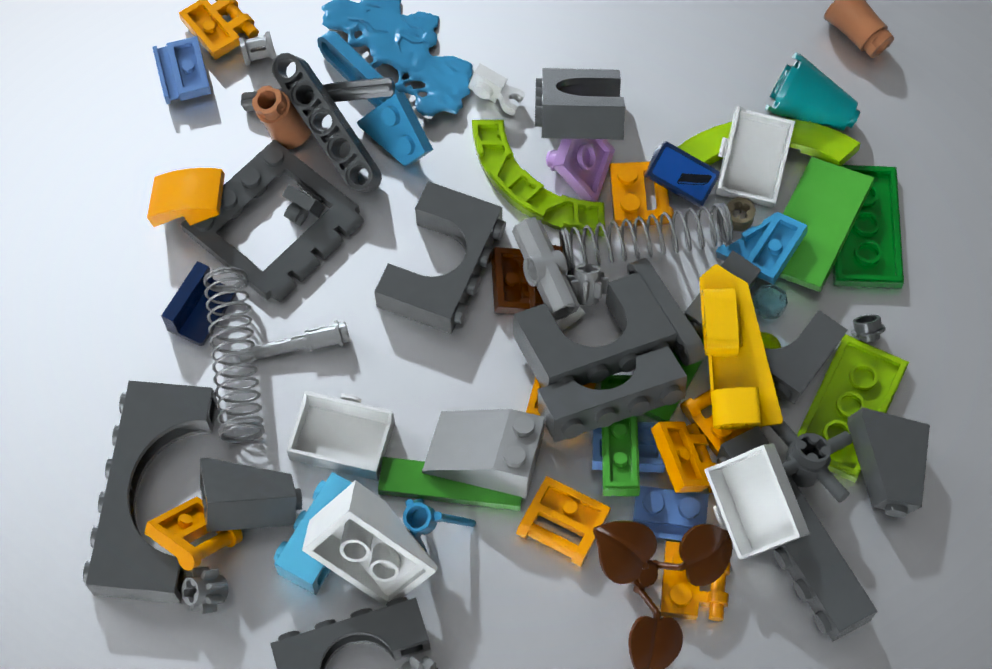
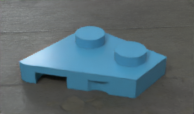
M404 92L394 94L357 121L358 126L403 166L415 163L433 150Z
M776 212L764 219L759 226L751 227L741 233L742 238L727 247L724 244L718 247L716 256L718 259L725 261L733 250L761 269L758 278L774 285L807 234L808 228L806 224Z

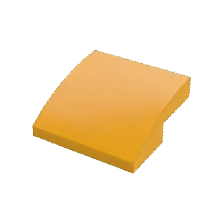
M189 168L155 176L147 219L153 227L184 217L191 226L220 215L225 173L222 169Z

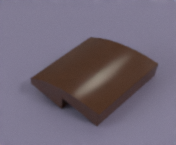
M552 245L554 250H560L563 253L562 246ZM494 247L491 259L494 312L515 314L544 304L537 287L530 286L525 278L523 270L524 258L520 249Z

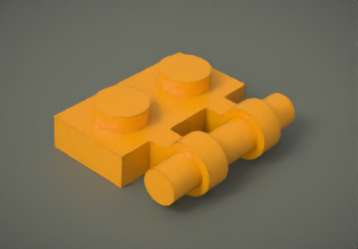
M198 0L178 12L183 24L194 36H197L198 41L215 60L240 45L239 33H245L249 39L255 38L259 34V30L254 26V20L249 14L243 13L238 8L239 4L236 0H216L217 2L212 5L208 0ZM222 16H230L232 20L226 22Z
M685 421L658 422L651 427V432L675 493L702 492L706 488H708L709 493H713L704 469L717 465V463L712 462L707 450L709 443L705 434L700 433L697 424L692 423L686 426Z
M666 541L664 562L676 564L683 562L679 555L680 542ZM729 562L720 578L711 583V589L708 592L700 591V586H694L688 582L686 569L683 571L663 569L660 601L661 616L697 620L698 607L703 606L709 607V620L723 621L724 608L728 607L729 594L725 592L726 576L730 574L731 563Z

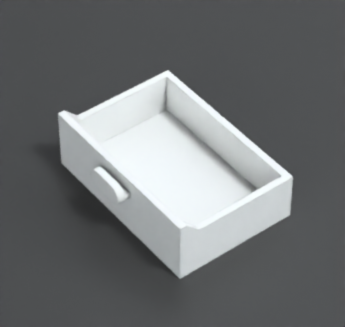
M737 106L729 137L722 138L718 156L723 157L715 194L732 199L742 197L750 200L753 204L773 208L776 204L795 121L746 110L741 106Z
M304 391L302 405L287 447L289 460L378 481L383 457L386 455L395 426L394 413L391 410L360 404L361 398L357 396L341 394L339 399Z
M774 443L761 445L720 464L704 469L718 504L713 507L715 516L721 527L726 525L739 560L758 555L810 534Z

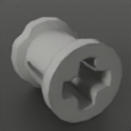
M266 31L263 36L255 38H239L246 66L251 65V61L270 57L272 60L276 58L270 31Z

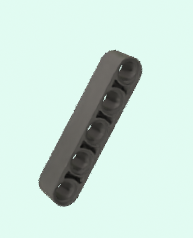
M290 53L277 55L272 63L274 77L345 183L350 188L358 191L371 192L376 190L382 180L380 169L310 65L304 59ZM295 62L296 71L288 78L286 73L287 67L290 63ZM312 88L314 91L313 100L306 104L304 95L307 90ZM330 115L332 118L331 127L324 131L322 121L325 116ZM348 141L350 152L346 157L342 158L340 147L344 142ZM366 168L368 179L361 185L358 182V173L361 169Z

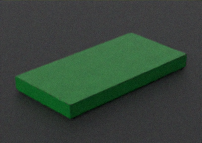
M842 165L841 167L874 177V184L833 266L834 286L902 289L904 275L897 167Z

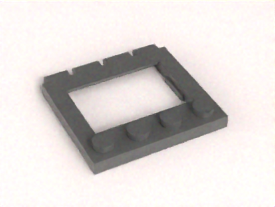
M273 140L223 185L220 215L191 226L186 220L180 225L188 236L223 265L244 270L247 273L248 285L264 299L268 300L270 297H273L281 302L297 287L292 277L294 276L302 282L321 264L315 255L317 254L321 258L326 259L344 242L338 233L340 232L344 236L349 237L364 223V219L359 214V205L279 142ZM286 173L297 182V186L330 209L262 271L218 234L224 224L229 220L236 219L244 211L243 207L249 201L261 196L273 179L281 177ZM235 274V275H237L239 278H242V279L244 278L242 275Z

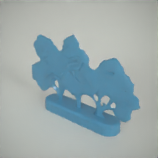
M332 0L321 6V9L325 12L322 17V25L328 29L339 30L348 34V43L335 31H328L317 39L318 47L323 57L347 81L383 78L375 69L382 64H389L399 74L398 82L395 83V94L404 92L414 95L416 97L415 107L423 116H434L442 111L457 114L463 108L461 99L470 94L468 85L470 83L469 79L472 76L473 65L455 56L440 57L430 54L429 48L437 44V34L434 32V29L438 27L439 16L421 11L408 16L401 15V0H361L359 3L350 0ZM362 31L363 34L356 39L354 36L355 32ZM367 46L373 57V62L369 64L354 48ZM404 73L409 75V78L406 80L402 79ZM411 81H422L425 83V87L413 89L411 85L406 87L405 84ZM426 92L427 95L425 97H420L418 93ZM392 96L370 98L367 100L376 108Z

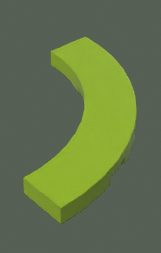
M784 118L795 121L789 148L800 149V153L842 166L860 149V142L837 130L813 122ZM732 122L705 130L686 140L678 148L710 166L723 159L718 154L722 138L729 137Z
M472 120L473 142L481 167L492 185L512 206L530 218L536 217L544 225L558 230L566 228L569 233L572 227H576L580 235H582L584 226L589 225L595 235L598 223L601 222L605 226L604 202L579 200L565 195L558 196L545 189L543 184L519 166L507 141L504 120ZM599 226L598 236L605 237L602 227ZM587 228V229H586V236H591V234H590V232H589V230H588V228Z

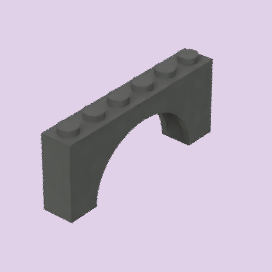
M129 380L126 393L123 392L120 396L119 411L122 414L120 424L115 425L113 429L112 444L115 446L113 457L108 458L105 466V477L108 479L106 490L100 493L98 499V512L101 513L98 526L93 527L91 532L90 544L93 548L91 561H86L83 569V581L94 596L181 604V588L187 571L179 565L176 556L165 554L155 549L142 538L135 514L136 495L146 469L166 447L188 436L212 434L217 411L216 402L218 401L213 388Z

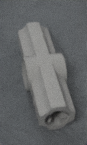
M532 217L515 225L512 233L524 258L523 270L528 284L537 287L544 304L546 303L555 320L566 318L576 312L580 305L567 279L568 266L566 258L560 250H554L541 220Z

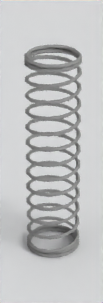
M724 202L722 204H714L710 212L705 206H701L698 215L692 208H688L685 217L679 210H675L672 219L666 212H663L659 221L653 214H650L647 224L638 216L634 221V227L625 218L622 221L621 230L618 224L612 220L608 226V233L605 226L600 222L596 226L595 235L589 225H585L582 237L576 227L571 228L570 235L568 230L564 228L559 233L560 246L563 247L568 271L574 270L573 231L575 230L581 245L584 264H588L585 244L586 229L588 228L595 246L597 264L600 266L598 232L599 226H601L607 240L610 262L613 264L611 228L612 224H614L621 242L623 261L626 262L624 225L627 222L634 239L636 259L639 260L637 222L640 220L646 233L648 254L652 258L653 249L649 235V225L652 217L659 231L661 253L665 255L666 247L662 233V221L665 215L671 226L674 251L678 253L679 245L675 231V217L679 213L684 224L686 247L688 251H691L692 243L687 223L689 211H692L697 222L699 246L701 249H704L705 242L700 216L702 209H705L710 219L712 244L716 247L718 240L713 221L715 207H717L716 220L719 236L722 243L726 246L730 245L733 241V224L729 208Z
M221 267L211 270L203 277L204 285L207 287L204 291L205 297L208 299L206 302V308L209 311L207 320L211 324L208 327V332L212 335L209 340L213 348L211 358L215 361L212 364V370L216 373L213 377V382L217 385L215 396L219 398L216 402V408L220 411L217 421L222 424L218 432L219 438L223 441L242 443L258 439L265 433L264 426L261 424L263 418L251 415L262 409L260 404L251 402L261 396V393L251 390V388L259 384V380L254 377H248L258 371L257 367L249 364L256 359V355L252 352L220 349V347L235 342L251 343L252 345L246 348L247 350H251L255 346L253 341L247 339L254 334V331L249 327H245L252 322L251 317L244 315L251 310V306L244 303L249 298V294L243 291L248 286L247 273L242 269ZM223 273H235L244 277L243 279L238 277L224 278L212 284L207 282L210 277ZM225 281H239L230 285H215ZM209 289L215 292H219L213 295L212 297L208 296ZM227 293L246 294V298L234 302L214 300L215 297ZM210 301L221 304L212 310L209 307ZM230 305L247 306L246 311L235 314L215 312L219 308ZM213 313L223 317L212 322L210 315ZM233 317L249 319L247 323L236 326L216 324L221 320ZM213 325L218 328H224L215 334L212 332ZM243 329L250 331L249 335L238 338L218 336L231 330ZM217 338L226 342L220 343L215 347L213 339ZM216 350L228 353L226 355L221 356L218 359L214 357V352ZM246 354L253 356L251 360L238 363L220 361L234 355ZM218 362L223 365H229V367L223 368L218 372L215 365ZM239 367L254 368L253 372L242 375L223 374L224 371ZM218 375L232 378L221 384L217 382ZM239 380L256 381L255 384L246 387L224 386ZM219 388L233 391L222 397L218 394ZM239 393L257 394L256 397L244 400L225 399ZM221 400L238 403L223 410L219 407ZM252 405L259 407L250 412L227 411L240 406ZM223 413L240 416L230 419L225 423L221 420ZM251 418L259 419V420H260L259 422H256V421H248V420L237 421V420L251 419ZM254 427L260 429V431L246 436H227L223 434L235 428Z

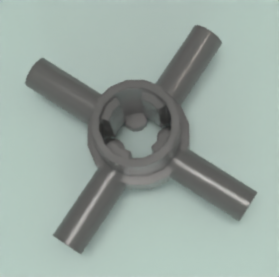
M784 420L780 425L770 426L789 447L786 453V462L782 463L787 477L791 476L798 487H811L819 480L838 503L844 501L850 493L828 470L831 462L830 455L852 443V437L848 432L844 431L825 440L822 436L815 433H805L798 437Z

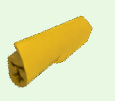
M715 264L699 277L703 343L705 355H708L713 428L741 429L780 425L783 422V417L749 285L746 281Z

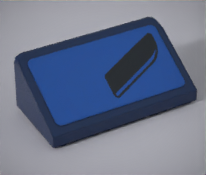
M665 141L654 151L645 177L694 205L701 207L716 184L720 172Z

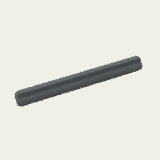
M391 77L322 84L334 102L389 97L395 94V83ZM312 88L307 90L304 95L306 104L313 100L314 91ZM257 91L241 94L240 102L245 111H255L252 106V99L256 96Z

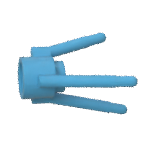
M422 498L416 500L408 499L406 501L407 507L403 513L404 525L426 552L427 550L421 535L431 533L435 529L437 522L470 527L476 525V521L472 519L435 512L433 508L424 504Z

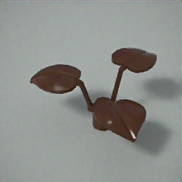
M614 521L598 525L593 528V533L598 546L599 562L605 576L617 584H633V591L640 595L653 614V618L650 616L637 618L631 627L628 647L634 669H665L679 655L683 644V633L679 623L674 618L669 616L661 618L660 610L645 592V588L656 582L658 569L674 571L686 569L687 580L694 586H706L715 582L726 570L732 556L733 543L728 530L706 523L690 528L684 534L679 545V555L683 562L676 564L650 560L656 552L657 540L653 531L646 525L634 521Z

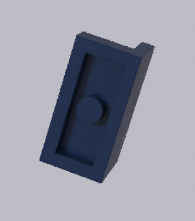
M197 261L161 317L167 331L198 346H203L211 335L208 332V327L211 325L207 320L209 311L206 308V302L208 299L205 297L204 292L207 287L203 282V277L210 272V268ZM210 277L207 280V282L210 284L216 281L213 279V277ZM210 289L208 290L209 297H212L213 295L219 293L212 291ZM236 293L223 294L215 297L214 300L232 302ZM210 301L209 307L211 310L216 306L221 305L216 304L212 301ZM229 306L219 308L215 312L224 314ZM213 313L210 315L212 322L222 317Z

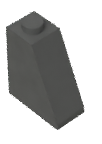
M861 408L849 416L847 425L872 507L883 509L885 514L892 517H906L907 514L921 508L930 425L867 408Z
M200 458V492L207 532L294 525L296 510H302V493L300 488L294 487L292 474L217 459Z

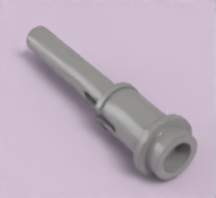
M335 320L332 325L305 330V335L254 346L251 350L242 349L238 351L252 352L256 355L255 360L305 348H308L311 352L315 349L336 344L343 347L344 343L350 342L346 322L339 323L338 320ZM245 354L239 355L241 362L251 360L253 356Z

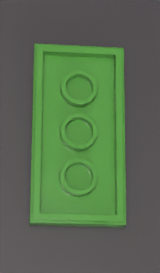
M811 157L783 212L784 215L806 224L808 232L779 278L818 292L822 291L874 184V177Z

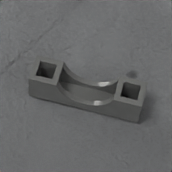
M669 346L636 356V369L631 378L624 384L612 389H590L578 384L573 379L567 383L561 381L539 388L538 412L540 416L545 417V425L554 442L567 438L572 439L582 433L600 427H608L614 422L632 416H640L647 411L665 405H673L679 400L685 399L687 375Z
M399 597L389 601L386 604L387 607L372 611L371 608H365L355 611L350 615L351 618L339 622H336L334 619L322 621L314 626L315 629L301 634L299 631L284 633L278 637V641L270 643L277 669H326L328 662L336 652L345 646L360 642L375 644L383 648L395 661L431 650L417 599L408 600L407 597Z

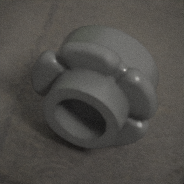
M864 315L853 320L854 330L851 331V334L854 337L859 336V340L862 342H873L880 339V334L886 330V327L882 324L879 315Z

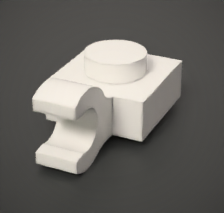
M481 63L476 68L468 85V88L473 90L482 99H488L494 103L498 99L502 110L509 115H514L518 108L509 99H515L521 103L525 96L522 90L507 85V78Z

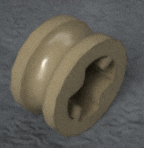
M742 197L730 200L727 206L731 214L733 230H747L754 221L756 212L754 204ZM740 210V214L744 211L746 213L745 218L739 219L740 215L737 218L734 217V211Z

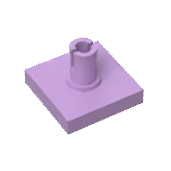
M562 138L558 150H550L547 153L546 164L548 167H551L550 170L557 171L582 200L597 202L615 149L607 139Z

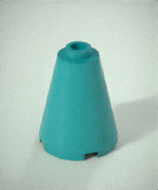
M796 52L791 58L797 61L793 66L788 64L785 66L770 95L775 100L773 106L766 104L765 111L790 119L817 123L839 131H843L846 127L852 128L860 115V111L857 109L858 102L804 56Z

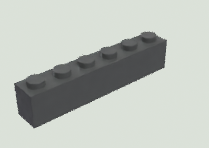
M756 426L722 443L717 456V464L770 443L760 427ZM789 476L788 480L810 534L775 547L773 551L774 557L778 565L783 570L787 569L794 579L793 586L798 597L803 602L807 601L815 613L813 618L818 629L823 634L827 633L833 642L870 622L877 613V609L792 477Z

